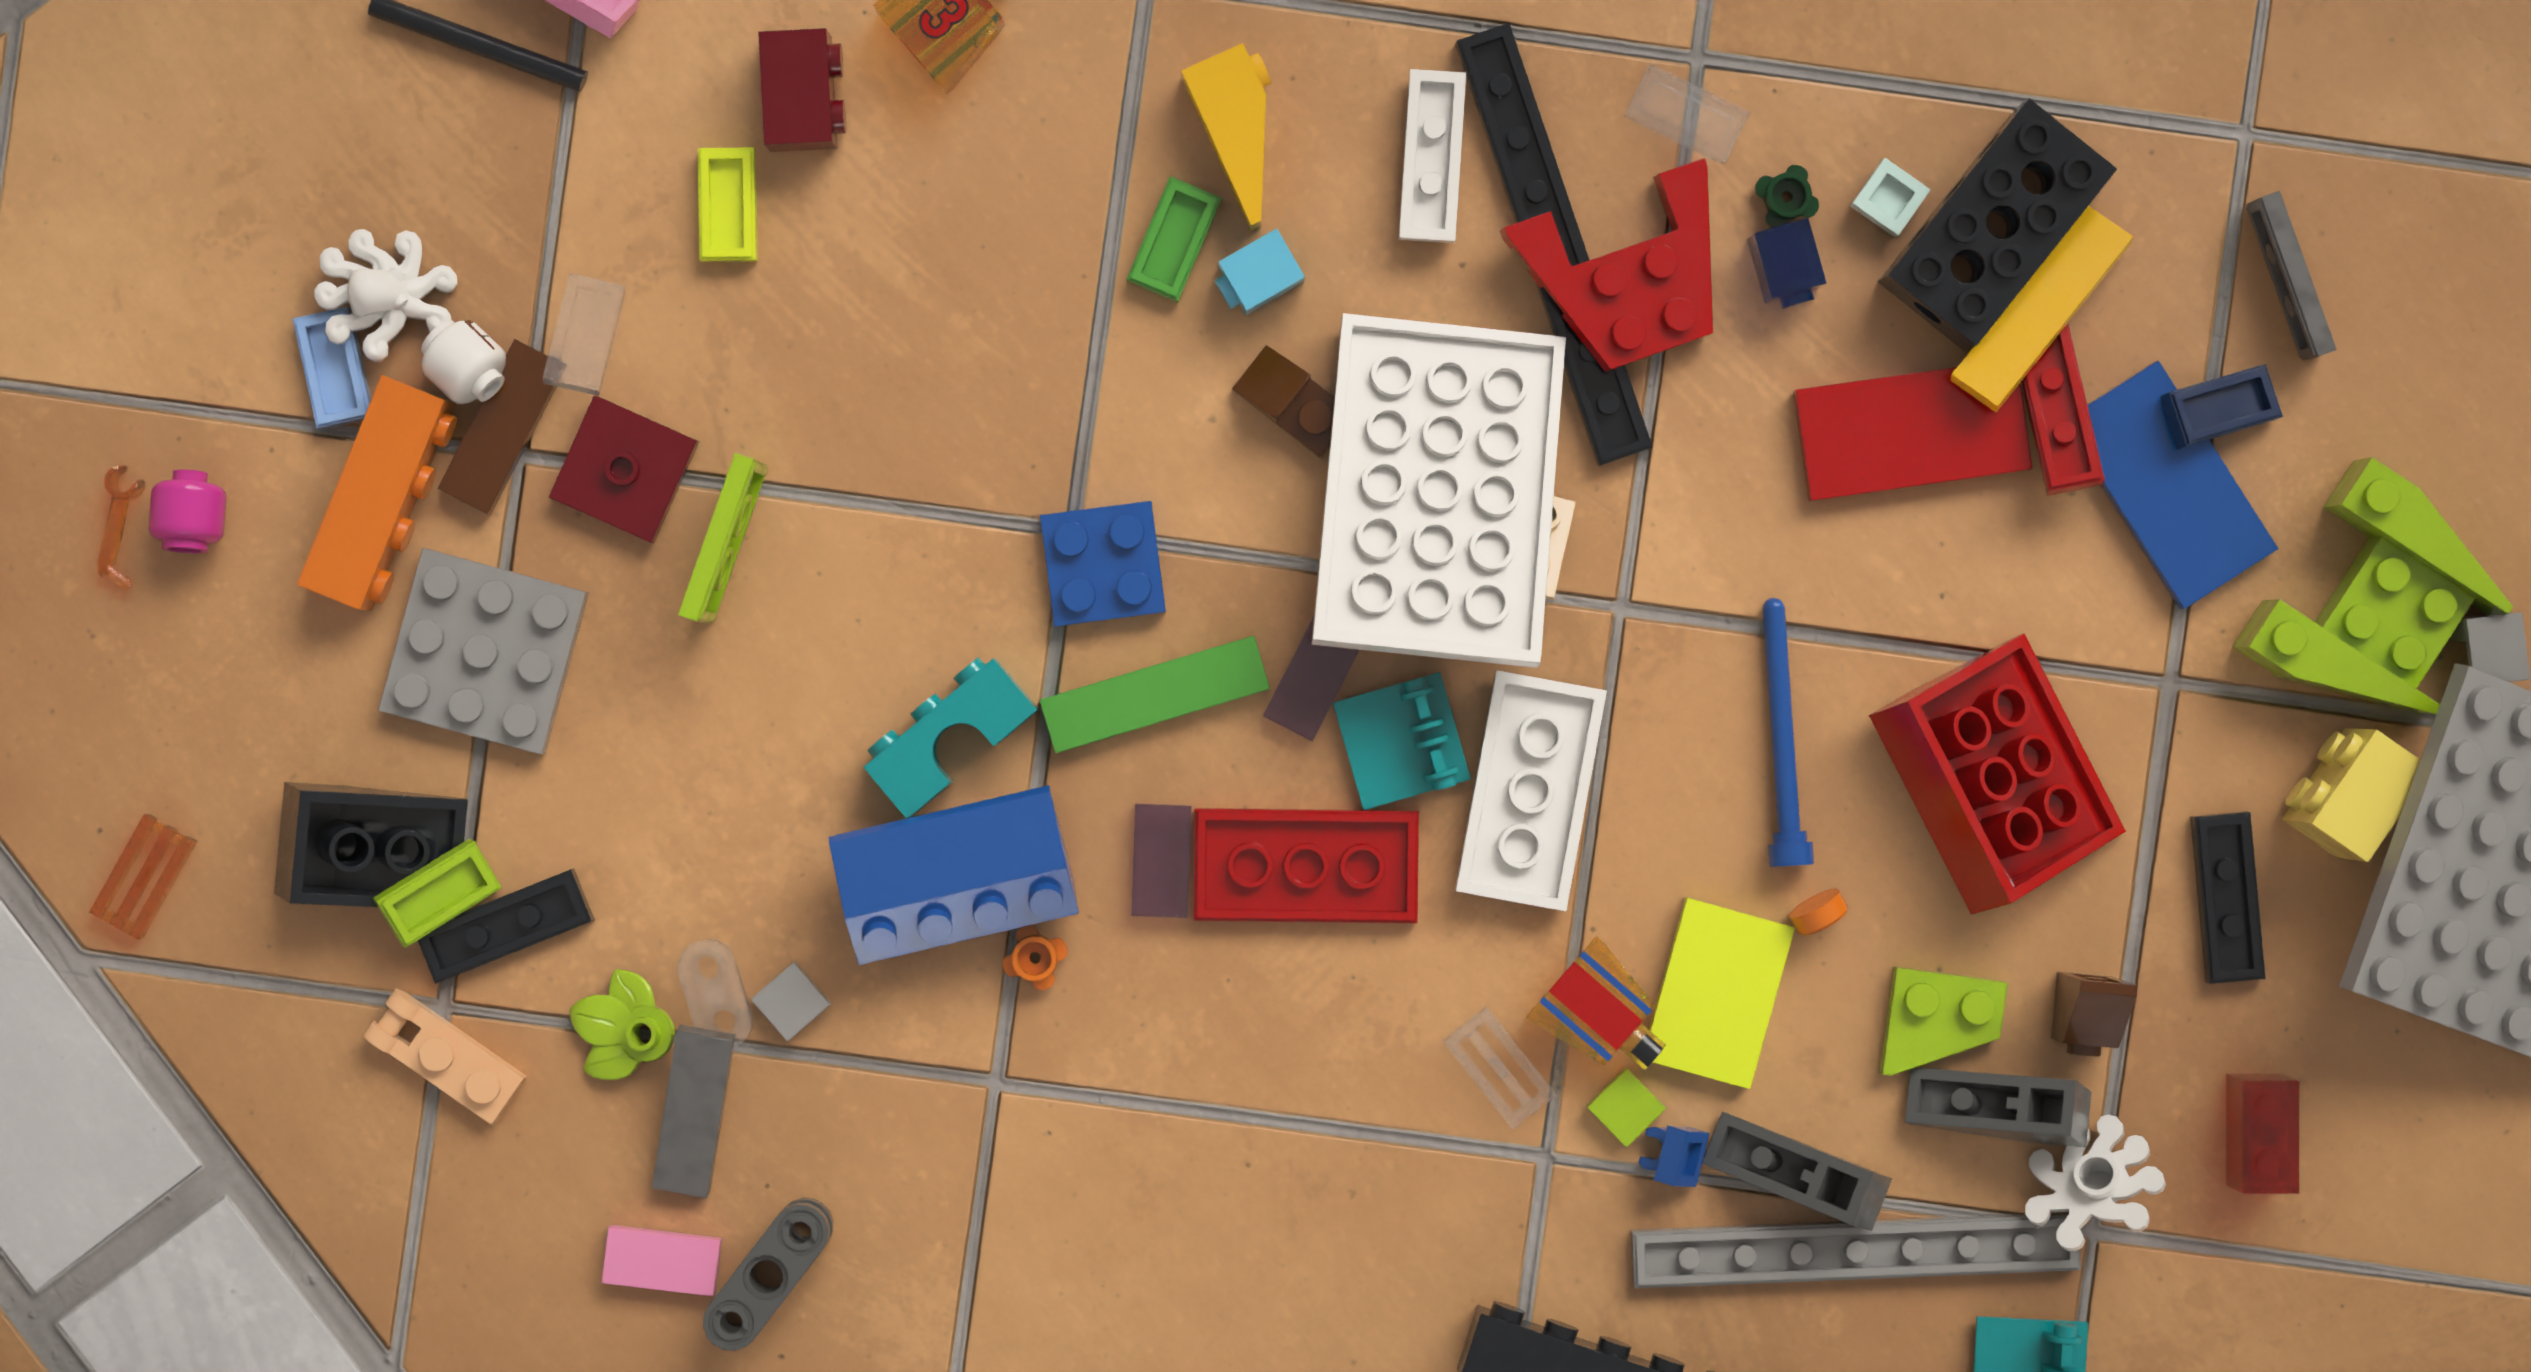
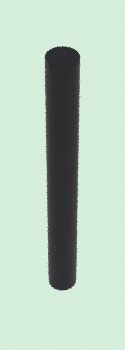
M371 0L369 4L368 15L578 92H581L585 86L588 71L394 0Z

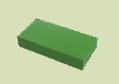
M1170 176L1126 280L1179 303L1222 198Z

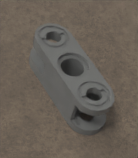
M799 1198L791 1201L775 1218L709 1304L704 1314L703 1328L706 1337L714 1346L723 1350L736 1351L750 1344L812 1265L833 1233L834 1221L831 1212L822 1202L814 1198ZM795 1223H806L811 1229V1235H800L796 1231ZM763 1260L776 1263L782 1270L783 1282L775 1287L761 1284L755 1275L756 1263ZM727 1312L739 1314L742 1324L735 1325L728 1320Z

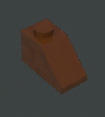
M2057 972L2051 1038L2061 1043H2066L2067 1053L2075 1055L2101 1056V1047L2119 1048L2137 997L2138 985L2111 976Z

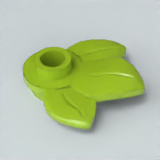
M616 969L610 980L609 995L588 996L577 1001L570 1008V1018L575 1031L586 1042L593 1044L587 1056L584 1071L594 1078L602 1080L626 1078L636 1070L641 1062L656 1061L664 1057L670 1051L675 1039L674 1024L664 1010L655 1006L651 985L641 975L632 971ZM642 1024H646L651 1031V1038L647 1044H644L639 1036V1029Z

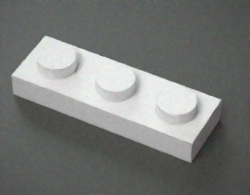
M1410 69L1398 240L1455 243L1466 73Z

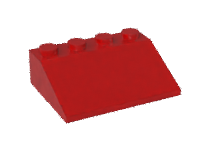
M2025 633L1925 683L1869 715L1971 915L2015 902L2126 832Z

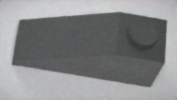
M1912 1068L1910 1069L1905 1123L2029 1143L2086 1147L2092 1092L2077 1080Z
M1726 1112L1721 1113L1702 1162L1704 1165L1842 1222L1870 1231L1873 1230L1892 1180L1890 1177Z

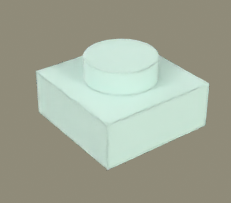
M1883 158L1854 198L1850 207L1896 238L1931 189L1887 158Z

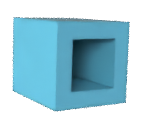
M1276 228L1219 261L1218 268L1222 276L1214 281L1229 308L1232 309L1240 305L1247 316L1303 284L1305 276Z

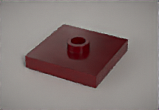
M594 395L549 498L654 544L699 441Z

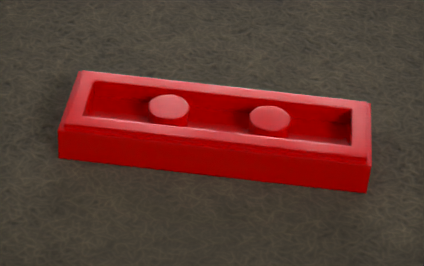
M2067 324L2021 381L2047 496L2101 486L2105 481L2069 324Z

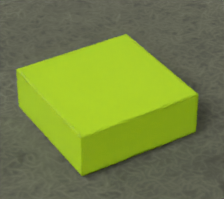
M1626 1067L1586 1105L1626 1148L1667 1109Z

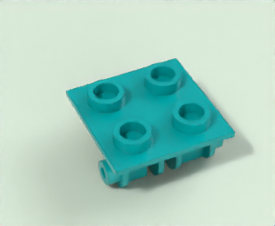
M1440 672L1333 702L1363 810L1432 790L1445 789L1457 783L1471 780Z
M1976 1316L1973 1372H2086L2088 1322Z

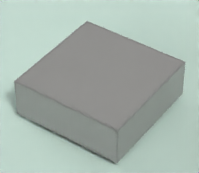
M796 961L751 999L787 1042L832 1004Z

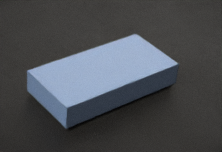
M350 307L293 318L317 429H326L363 421L371 402V394L357 331L351 332L350 338L344 344L338 345L330 342L325 333L326 322L331 316L352 314Z

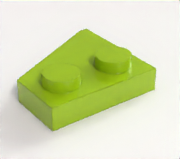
M1893 966L1879 1073L1892 1076L2000 1039L2008 983L1998 980Z

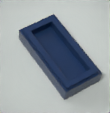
M2266 364L2168 392L2160 396L2177 449L2283 417Z

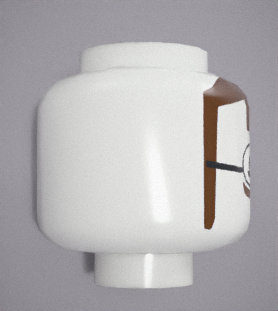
M448 320L434 328L424 340L421 347V353L424 354L421 360L422 372L455 403H470L476 399L481 402L487 401L502 387L505 380L502 372L506 365V353L476 323L471 320H463L456 323Z

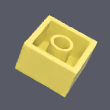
M2344 728L2342 733L2336 731L2324 742L2317 755V758L2322 762L2310 779L2304 777L2293 787L2285 801V804L2290 808L2282 820L2335 857L2369 862L2401 815L2420 759L2377 729Z

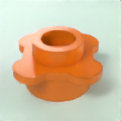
M1035 926L1021 927L1016 932L1017 944L1012 954L1006 956L1003 960V969L1010 977L1020 976L1025 980L1032 981L1036 989L1046 990L1055 982L1053 972L1058 962L1066 958L1068 953L1067 945L1061 938L1051 940L1040 935ZM1033 952H1037L1041 956L1040 961L1037 963H1033L1030 960V955Z

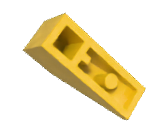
M1241 43L1181 70L1182 81L1250 231L1261 227L1266 116V92L1263 87L1272 84L1259 53L1249 56L1244 44Z

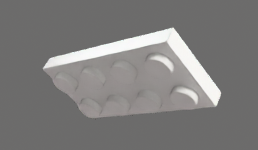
M1495 670L1455 891L1560 911L1567 910L1606 700V690Z

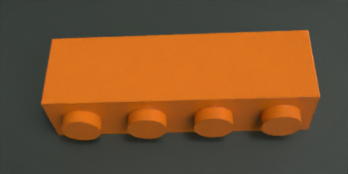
M381 375L297 582L298 586L363 611H372L375 602L382 604L385 601L394 579V573L388 570L396 550L403 552L406 549L414 531L415 521L409 518L417 498L424 500L433 485L436 469L430 466L438 446L445 448L454 433L457 417L451 414L455 403Z

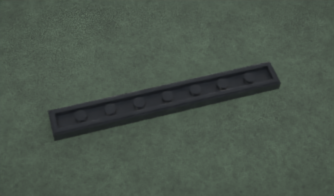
M1510 23L1457 40L1455 45L1515 222L1518 223L1551 211L1570 265L1575 266L1589 261ZM1537 284L1553 335L1566 337L1564 367L1597 465L1601 466L1653 448L1626 366L1624 365L1605 372L1562 317L1564 313L1544 287L1540 288Z

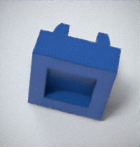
M1667 1125V1128H1647L1645 1135L1657 1138L1662 1143L1660 1157L1657 1159L1640 1157L1638 1163L1647 1170H1656L1655 1181L1671 1186L1696 1187L1710 1133L1683 1126Z

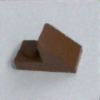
M1266 345L1233 386L1232 390L1320 458L1330 446L1334 396L1314 382L1309 373Z

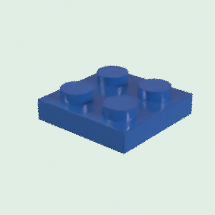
M1152 501L1040 515L1055 627L1166 612Z

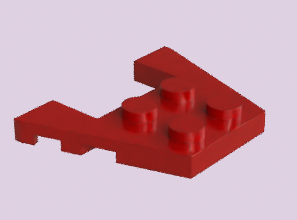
M1705 158L1659 173L1653 177L1672 232L1571 266L1551 211L1506 226L1500 230L1504 242L1510 249L1514 248L1530 269L1528 273L1540 288H1545L1564 313L1562 317L1605 372L1713 333L1708 166Z

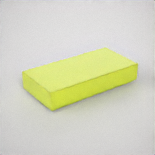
M754 147L698 148L699 261L758 262L756 149Z

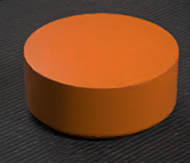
M1834 888L1820 892L1803 901L1790 912L1789 917L1797 932L1806 936L1820 932L1839 921L1846 914L1848 906L1840 891Z

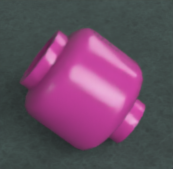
M173 470L172 480L158 482L152 488L148 529L152 537L162 541L163 550L177 553L203 554L208 552L209 545L215 544L223 538L226 493L219 486L207 483L208 473L197 470Z

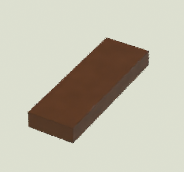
M514 339L506 354V365L502 372L505 380L502 387L493 397L481 403L437 489L491 515L553 396L567 365Z

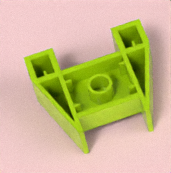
M2373 457L2354 460L2323 508L2368 536L2369 539L2314 622L2280 599L2262 600L2232 647L2279 678L2420 715L2436 716L2440 704L2419 691L2417 687L2469 607L2473 605L2487 615L2509 614L2513 606L2419 487Z

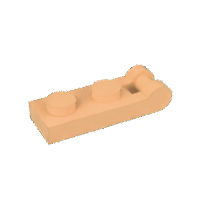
M395 988L385 1003L389 1008L379 1022H371L363 1037L373 1046L392 1055L489 1124L495 1123L527 1076L417 999ZM407 1020L412 1021L421 1028L412 1043L398 1035Z

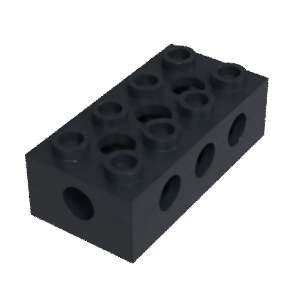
M2029 98L2015 108L1877 282L1963 351L1978 345L2116 172L2117 168ZM2023 169L2035 172L2040 178L2041 191L2039 195L2032 194L2024 188L2021 180ZM1988 213L1998 214L2005 221L2007 232L2004 239L1996 238L1988 231L1986 226ZM1954 256L1962 257L1970 264L1972 277L1969 283L1960 282L1952 274L1951 261Z

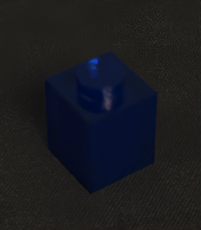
M1809 218L1754 233L1747 239L1765 303L1780 300L1782 309L1815 300L1812 290L1819 289L1827 282Z

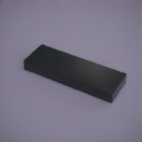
M2242 811L2190 816L2205 983L2215 984L2265 979L2251 813Z
M573 868L465 911L422 937L418 942L436 984L595 919Z

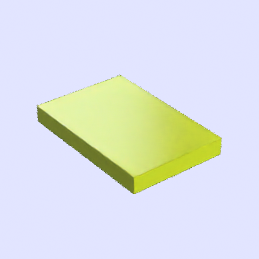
M1685 897L1647 1033L1650 1038L1663 1048L1653 1063L1751 1089L1795 927Z

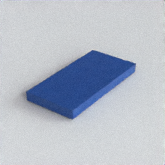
M2158 360L2087 405L2105 478L2104 484L2101 486L2179 609H2186L2278 550V547L2210 440L2177 449L2160 396L2175 391L2177 388Z

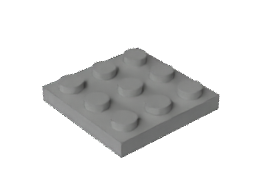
M422 548L378 711L529 752L545 754L589 592Z

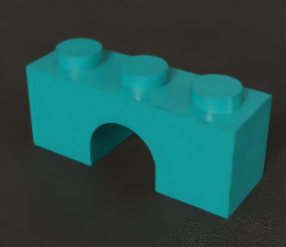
M980 657L976 658L953 678L959 685L955 691L943 701L936 693L933 694L910 714L916 721L912 727L900 737L892 729L867 750L873 759L863 768L906 819L911 818L954 782L942 768L937 757V744L940 736L946 729L959 723L969 724L980 730L993 746H997L1039 710L997 658H993L986 665Z

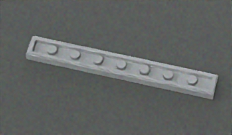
M2069 1212L2051 1213L2048 1222L2041 1226L2031 1224L2025 1214L1876 1220L1872 1231L1852 1226L1842 1221L1631 1230L1634 1288L2081 1270L2080 1249L2078 1251L2063 1249L2056 1238V1231L2060 1224L2065 1221Z

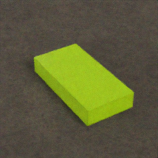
M469 838L373 897V900L400 945L406 948L502 887L475 841Z

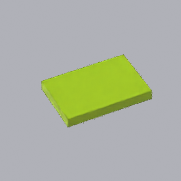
M734 453L680 607L679 616L696 622L712 623V621H715L768 471L766 464Z

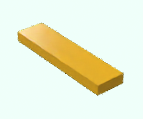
M2088 206L1978 345L1971 349L1951 375V381L1994 412H1997L2132 244L2133 236Z

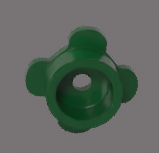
M1791 165L1785 173L1773 178L1765 175L1756 182L1755 193L1764 201L1768 211L1765 220L1770 227L1782 229L1789 220L1800 216L1811 218L1817 213L1819 201L1816 197L1812 196V190L1807 181L1808 172L1804 167ZM1783 192L1791 193L1792 199L1790 202L1782 200Z

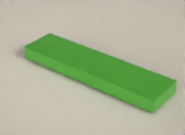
M1253 635L1043 698L1039 701L1055 753H1059L1270 689L1255 636Z

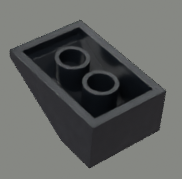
M284 782L274 894L291 904L378 907L373 897L464 842L468 799L343 785Z

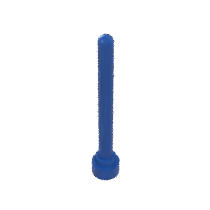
M1770 598L1763 604V624L1778 833H1773V844H1768L1769 867L1814 864L1813 842H1807L1806 831H1801L1785 606L1780 599Z

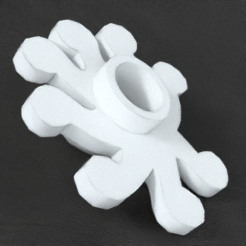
M365 229L356 230L351 234L349 250L354 257L369 262L373 269L344 261L342 253L337 248L330 247L323 250L319 257L322 272L326 276L344 278L349 282L340 287H336L333 283L327 281L318 284L314 290L315 301L319 307L326 310H336L346 303L350 304L352 314L331 316L326 322L325 333L330 342L337 345L344 344L350 338L351 332L370 328L379 320H382V325L376 331L367 335L363 341L362 350L369 360L383 362L388 357V343L396 338L404 328L407 318L425 320L429 332L439 324L451 320V314L446 308L424 303L421 299L435 288L446 294L453 292L458 285L457 275L450 267L440 265L434 267L424 276L418 277L422 260L421 239L414 232L406 230L396 236L395 248L400 255L405 257L399 266L388 253L374 246L371 232Z
M2107 1114L2100 1117L2097 1121V1130L2100 1135L2093 1143L2088 1154L2083 1156L2091 1139L2089 1128L2086 1147L2066 1146L2062 1160L2063 1172L2054 1171L2055 1162L2053 1155L2044 1149L2034 1151L2029 1158V1168L2033 1175L2055 1193L2051 1195H2037L2030 1198L2025 1205V1215L2031 1224L2041 1226L2048 1222L2051 1212H2069L2065 1221L2060 1224L2056 1231L2058 1243L2067 1251H2078L2083 1247L2085 1239L2080 1229L2092 1216L2106 1222H2125L2131 1231L2142 1232L2148 1227L2150 1221L2147 1209L2142 1204L2136 1202L2117 1204L2115 1202L2132 1198L2142 1191L2157 1195L2166 1186L2163 1173L2156 1167L2146 1166L2131 1177H2129L2126 1168L2143 1164L2150 1155L2149 1145L2142 1136L2133 1135L2128 1137L2124 1142V1149L2111 1152L2125 1135L2124 1126L2116 1116Z

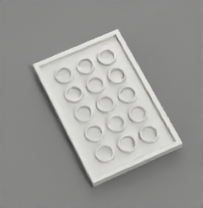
M1343 313L1340 328L1311 645L1538 668L1541 663L1566 337Z

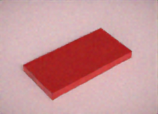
M1957 367L1794 390L1793 395L1808 501L2033 469L2021 382L1997 412H1994L1951 381V375Z
M1195 808L1194 921L1418 923L1419 811Z

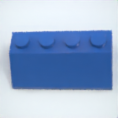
M1049 785L829 837L844 918L858 965L1079 914L1074 877Z

